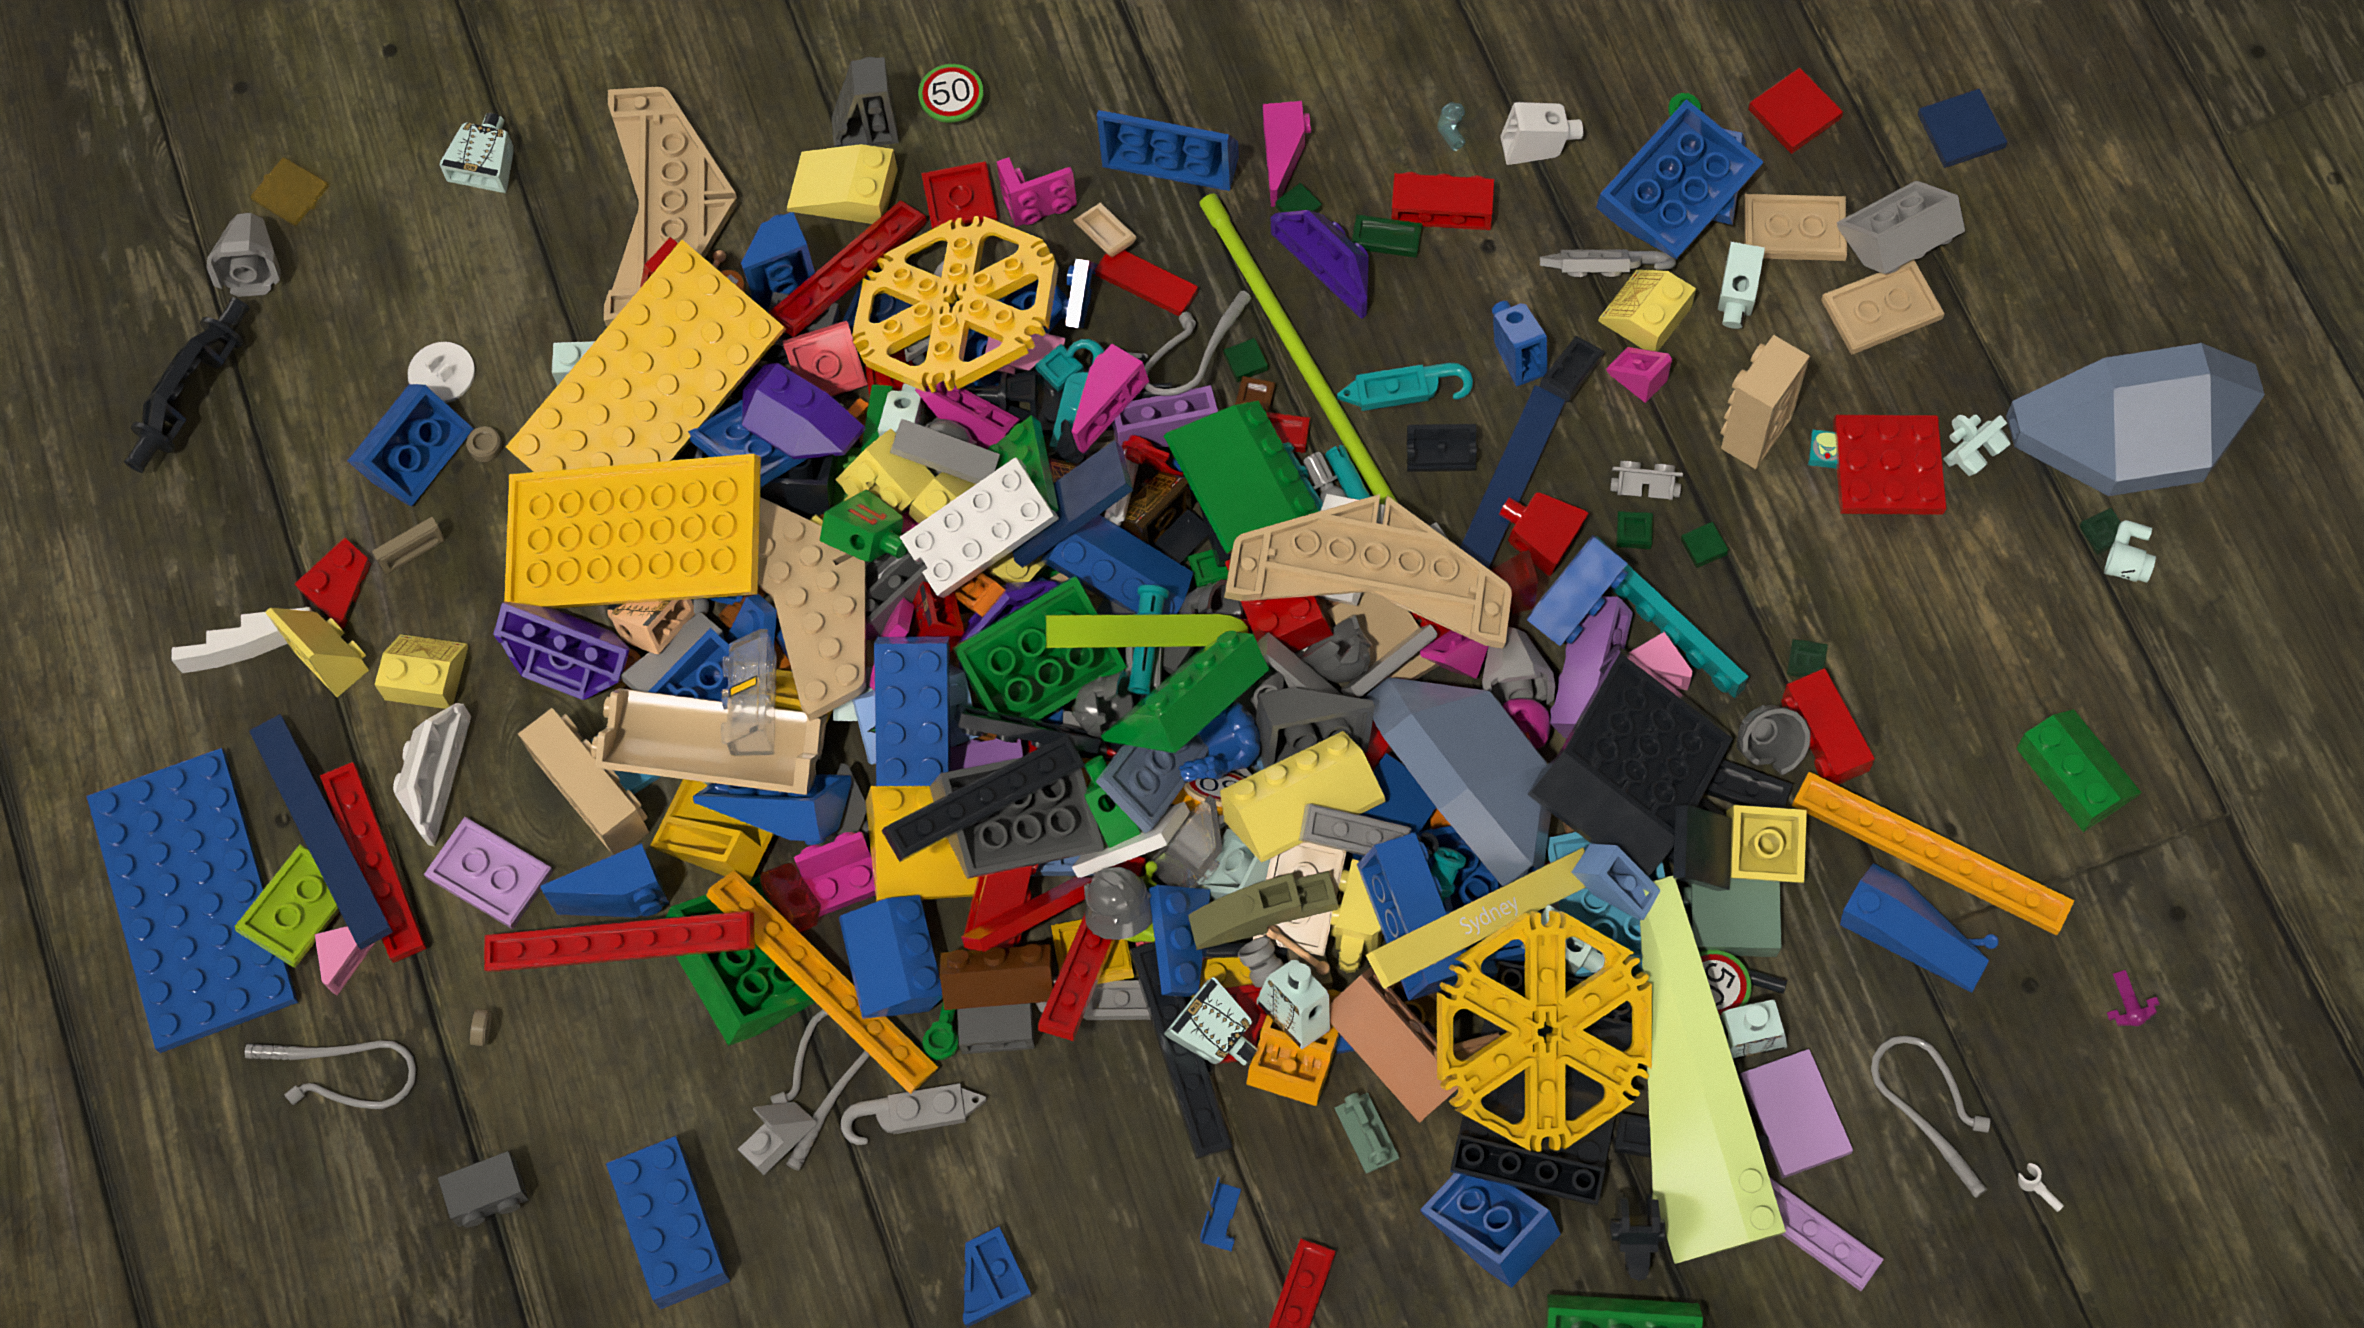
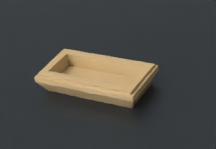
M1101 203L1074 219V223L1111 257L1132 245L1136 239V236Z

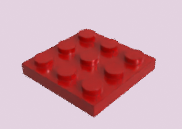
M1835 415L1833 430L1836 438V468L1840 514H1944L1946 511L1938 416Z

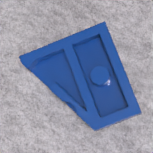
M757 594L746 597L726 637V643L761 674L772 671L777 610Z

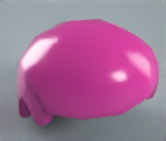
M1515 698L1505 702L1502 706L1524 733L1529 732L1530 741L1537 749L1545 746L1551 725L1546 708L1539 702L1527 698Z

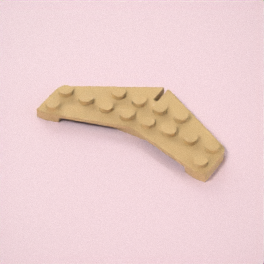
M663 87L608 90V106L639 200V208L613 288L608 291L604 303V322L606 326L610 325L638 292L644 264L669 237L673 238L677 243L684 240L705 258L737 206L735 191L670 92Z
M1379 494L1243 533L1234 541L1224 598L1250 601L1369 592L1485 646L1503 649L1506 643L1512 596L1508 583L1389 496L1385 500L1382 524L1376 523L1380 499Z
M760 497L758 586L766 591L775 603L801 709L811 722L858 697L865 690L866 562L819 541L822 526Z

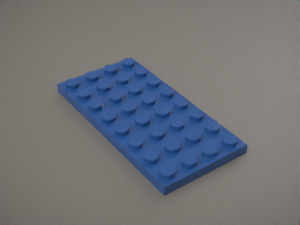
M222 748L87 796L153 1043L159 1053L298 1003L287 963L235 931L234 926L261 894L265 886L229 762Z

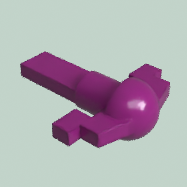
M2126 970L2113 974L2127 1014L2120 1016L2117 1009L2107 1012L2109 1021L2115 1019L2117 1026H2140L2157 1014L2155 1006L2160 1005L2157 997L2146 1000L2148 1007L2141 1009Z

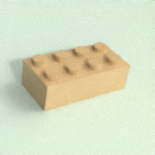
M1775 335L1771 337L1766 345L1761 343L1757 347L1750 360L1753 363L1748 371L1742 369L1733 382L1732 388L1735 390L1728 401L1731 406L1724 416V419L1727 421L1720 432L1724 436L1721 446L1722 450L1757 469L1792 419L1810 357L1808 354Z
M551 708L519 732V737L533 760L612 855L631 848L649 834L644 823L648 817L641 809L640 802L629 789L627 791L624 789L619 777L613 770L595 768L596 758L591 756L592 744L587 739L583 740L577 732V727L566 714L560 717Z

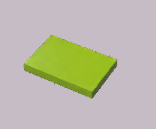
M299 844L234 926L237 933L296 968L316 942L315 934L324 932L340 911L309 849Z

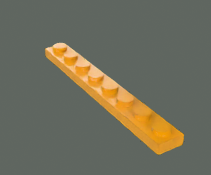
M1808 772L1793 801V807L1807 810V814L2056 936L2060 932L2074 903V900L1811 772Z
M735 870L709 888L706 896L723 913L745 911L754 913L755 944L910 1094L913 1093L935 1074L938 1066L886 1016L862 1019L855 986Z

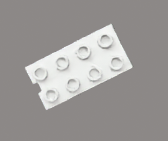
M1016 457L900 536L913 559L920 563L924 562L927 566V569L922 573L937 596L945 598L1059 519L1055 511L1051 510L1032 483L1022 460Z

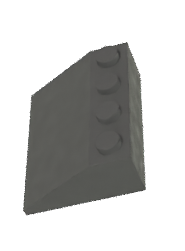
M1017 759L940 773L930 785L933 801L935 802ZM1082 770L948 837L947 839L966 878L969 879L1103 851L1104 846L1097 822L1085 800L1084 794L1087 787Z

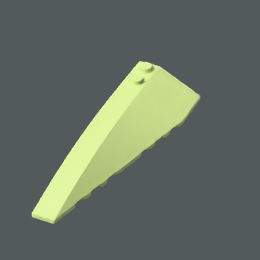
M1673 876L1652 881L1661 891L1645 919L1640 920L1642 970L1643 973L1649 976L1647 982L1652 983V1069L1647 1067V1073L1649 1074L1648 1097L1653 1193H1655L1659 1201L1660 1217L1665 1221V1234L1674 1264L1778 1236L1784 1234L1786 1230L1676 880ZM1643 889L1645 896H1647L1649 892Z

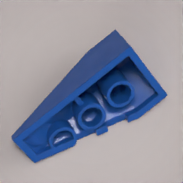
M710 627L648 692L733 702L743 692L729 697V688L756 675L758 677L760 674Z

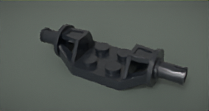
M232 297L218 320L202 317L200 325L205 331L192 337L178 350L143 403L142 423L133 422L131 425V430L140 439L129 456L124 460L128 467L136 472L143 473L157 450L167 453L174 451L175 445L172 441L187 420L169 405L172 401L174 402L184 387L180 380H186L200 362L218 369L223 365L233 348H241L243 339L235 330L250 310L249 306L243 301ZM217 341L225 344L219 355L209 347ZM163 420L172 424L166 436L161 433Z
M1083 369V372H1089V369ZM1037 370L1015 375H1008L1007 372H1002L1001 382L998 385H968L969 392L1019 418V423H1022L1032 415L1041 422L1043 436H1052L1064 388L1058 392ZM1172 382L1150 383L1155 388L1172 389ZM1143 388L1132 401L1160 395L1152 394ZM1012 401L1029 402L1031 412L1010 406V403ZM1112 423L1107 427L1106 430L1113 429Z

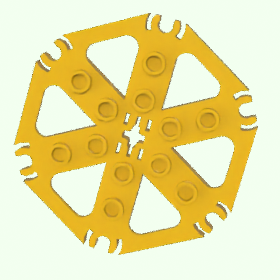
M974 216L973 223L968 227L965 226L962 218H958L955 224L953 219L883 254L885 259L879 258L877 260L882 271L875 273L869 270L867 275L870 280L863 278L852 332L853 343L863 362L868 368L926 392L928 384L931 392H935L937 384L941 381H944L948 391H952L955 385L957 389H960L1028 354V349H1034L1035 347L1030 336L1033 334L1044 336L1046 334L1043 326L1049 329L1059 268L1053 254H1050L1046 243H1044L1043 239L983 216L984 221L981 224L979 217ZM989 236H997L1019 245V249L1013 255L979 271L984 242ZM941 240L948 242L941 277L906 263L910 255L917 254L932 246L935 242ZM1039 279L1035 304L1030 309L1019 310L997 301ZM885 293L913 305L880 323L870 322L876 294ZM969 329L1002 342L999 347L972 361L963 362ZM930 335L926 360L921 365L910 366L889 357L897 351Z
M1551 910L1549 911V921L1546 925L1541 923V913L1531 911L1529 914L1525 912L1455 958V960L1462 962L1466 969L1457 965H1450L1448 969L1455 972L1458 976L1457 983L1451 986L1441 982L1439 985L1442 990L1452 994L1451 998H1446L1443 994L1437 992V1079L1442 1081L1440 1087L1446 1091L1454 1086L1458 1087L1457 1095L1449 1100L1452 1106L1460 1107L1455 1110L1529 1151L1532 1149L1540 1152L1541 1141L1544 1137H1549V1148L1553 1150H1559L1560 1147L1566 1149L1634 1103V1101L1627 1099L1623 1092L1632 1096H1639L1640 1092L1631 1085L1632 1078L1636 1075L1645 1079L1649 1077L1645 1070L1637 1067L1638 1063L1652 1069V983L1647 982L1649 976L1646 973L1640 972L1636 976H1632V968L1640 962L1639 958L1629 956L1634 952L1567 913ZM1568 937H1576L1599 950L1603 954L1605 961L1599 971L1565 993V940ZM1514 939L1521 940L1525 947V997L1487 977L1481 970L1482 962L1487 956ZM1625 1001L1631 1004L1632 1043L1627 1050L1619 1051L1583 1031ZM1460 1009H1468L1507 1031L1465 1060H1458L1453 1054V1017ZM1544 1022L1553 1028L1552 1033L1546 1034V1040L1537 1033L1538 1029L1544 1028ZM1565 1064L1600 1083L1604 1088L1603 1099L1574 1120L1565 1119ZM1525 1069V1115L1519 1123L1511 1124L1487 1111L1482 1106L1481 1099Z

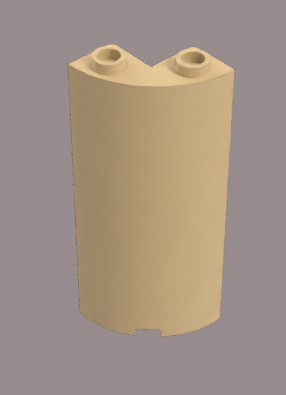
M619 688L611 692L610 697H606L603 713L604 717L608 718L607 728L600 731L598 736H594L591 745V756L596 758L595 768L807 795L816 777V761L821 758L827 715L824 714L810 722L802 711Z

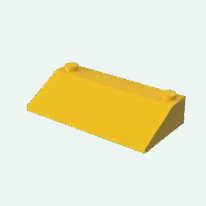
M772 668L770 672L761 673L757 677V685L745 690L735 700L739 704L803 712L793 673ZM831 710V711H829L828 713H826V715H827V722H828V720H829V718H830V716H831L833 710ZM683 779L650 846L657 851L723 876L735 870L745 881L750 882L773 833L694 803L693 795L706 788L707 785L702 781Z

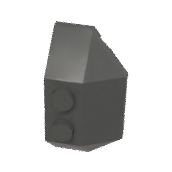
M908 550L900 559L885 553L866 566V640L881 637L890 615L904 597L912 603L922 581L928 582L922 573L927 569V566L924 562L915 561Z

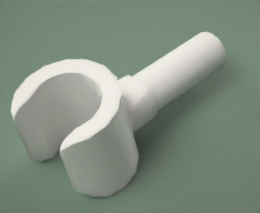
M2027 1164V1170L2036 1179L2032 1181L2026 1180L2019 1173L2018 1184L2021 1189L2035 1191L2057 1212L2061 1210L2064 1205L2041 1182V1169L2035 1164Z

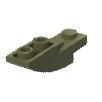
M1329 871L1294 879L1293 873L1232 892L1202 906L1189 914L1188 917L1196 949L1199 950L1268 933V926L1338 910V903Z

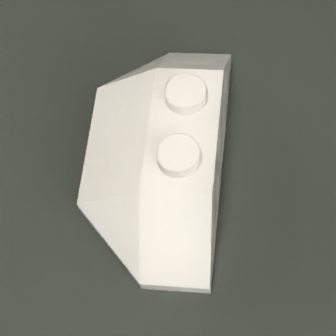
M455 703L437 713L413 730L411 741H407L403 749L404 765L402 772L398 773L394 780L393 790L395 796L420 835L430 846H435L471 719V715L464 704Z

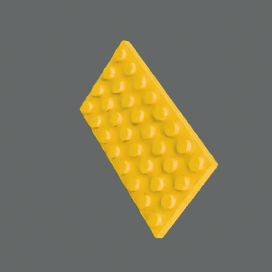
M681 240L508 443L506 448L534 472L673 461L691 442V436L688 431L693 428H699L714 415L783 334L786 328L689 244Z
M744 454L509 474L504 602L554 609L757 595L761 456Z

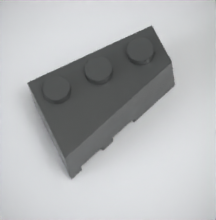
M865 57L861 60L851 61L831 117L834 148L859 144L878 146L899 143L896 108L885 57Z

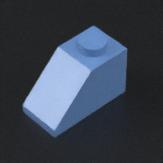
M1589 844L1571 872L1594 896L1638 920L1645 919L1661 891L1616 845ZM1644 890L1649 892L1647 896H1645Z

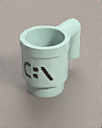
M2127 520L2122 521L2119 524L2115 541L2110 549L2104 574L2133 582L2139 580L2147 583L2152 574L2156 556L2147 554L2146 550L2132 547L2128 544L2131 536L2148 541L2152 528Z

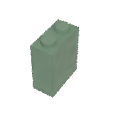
M1730 878L1729 890L1715 891L1691 883L1688 884V887L1682 888V901L1684 908L1688 909L1689 923L1699 952L1720 950L1733 956L1777 957L1781 950L1779 881Z

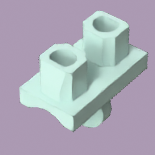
M1958 415L1954 418L1952 426L1955 431L1950 435V439L1954 443L1959 442L1961 439L1964 441L1943 458L1948 466L1958 464L1966 474L1971 476L1987 464V461L1977 450L1982 444L1992 457L2008 447L2011 443L2001 429L2007 422L2001 415L1993 421H1986L1978 429L1976 426L1981 423V419L1977 415H1973L1970 419L1963 415Z

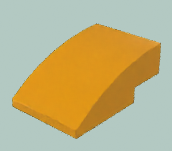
M1333 989L1327 990L1329 1004L1342 992ZM1267 1014L1257 1045L1258 1050L1254 1054L1249 1066L1247 1085L1317 1106L1340 1033L1330 1023V1031L1301 1050Z

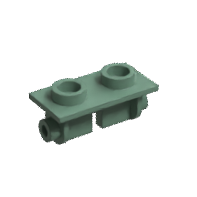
M1353 1093L1344 1099L1346 1103L1334 1108L1366 1174L1400 1159L1368 1093L1361 1096L1358 1093Z

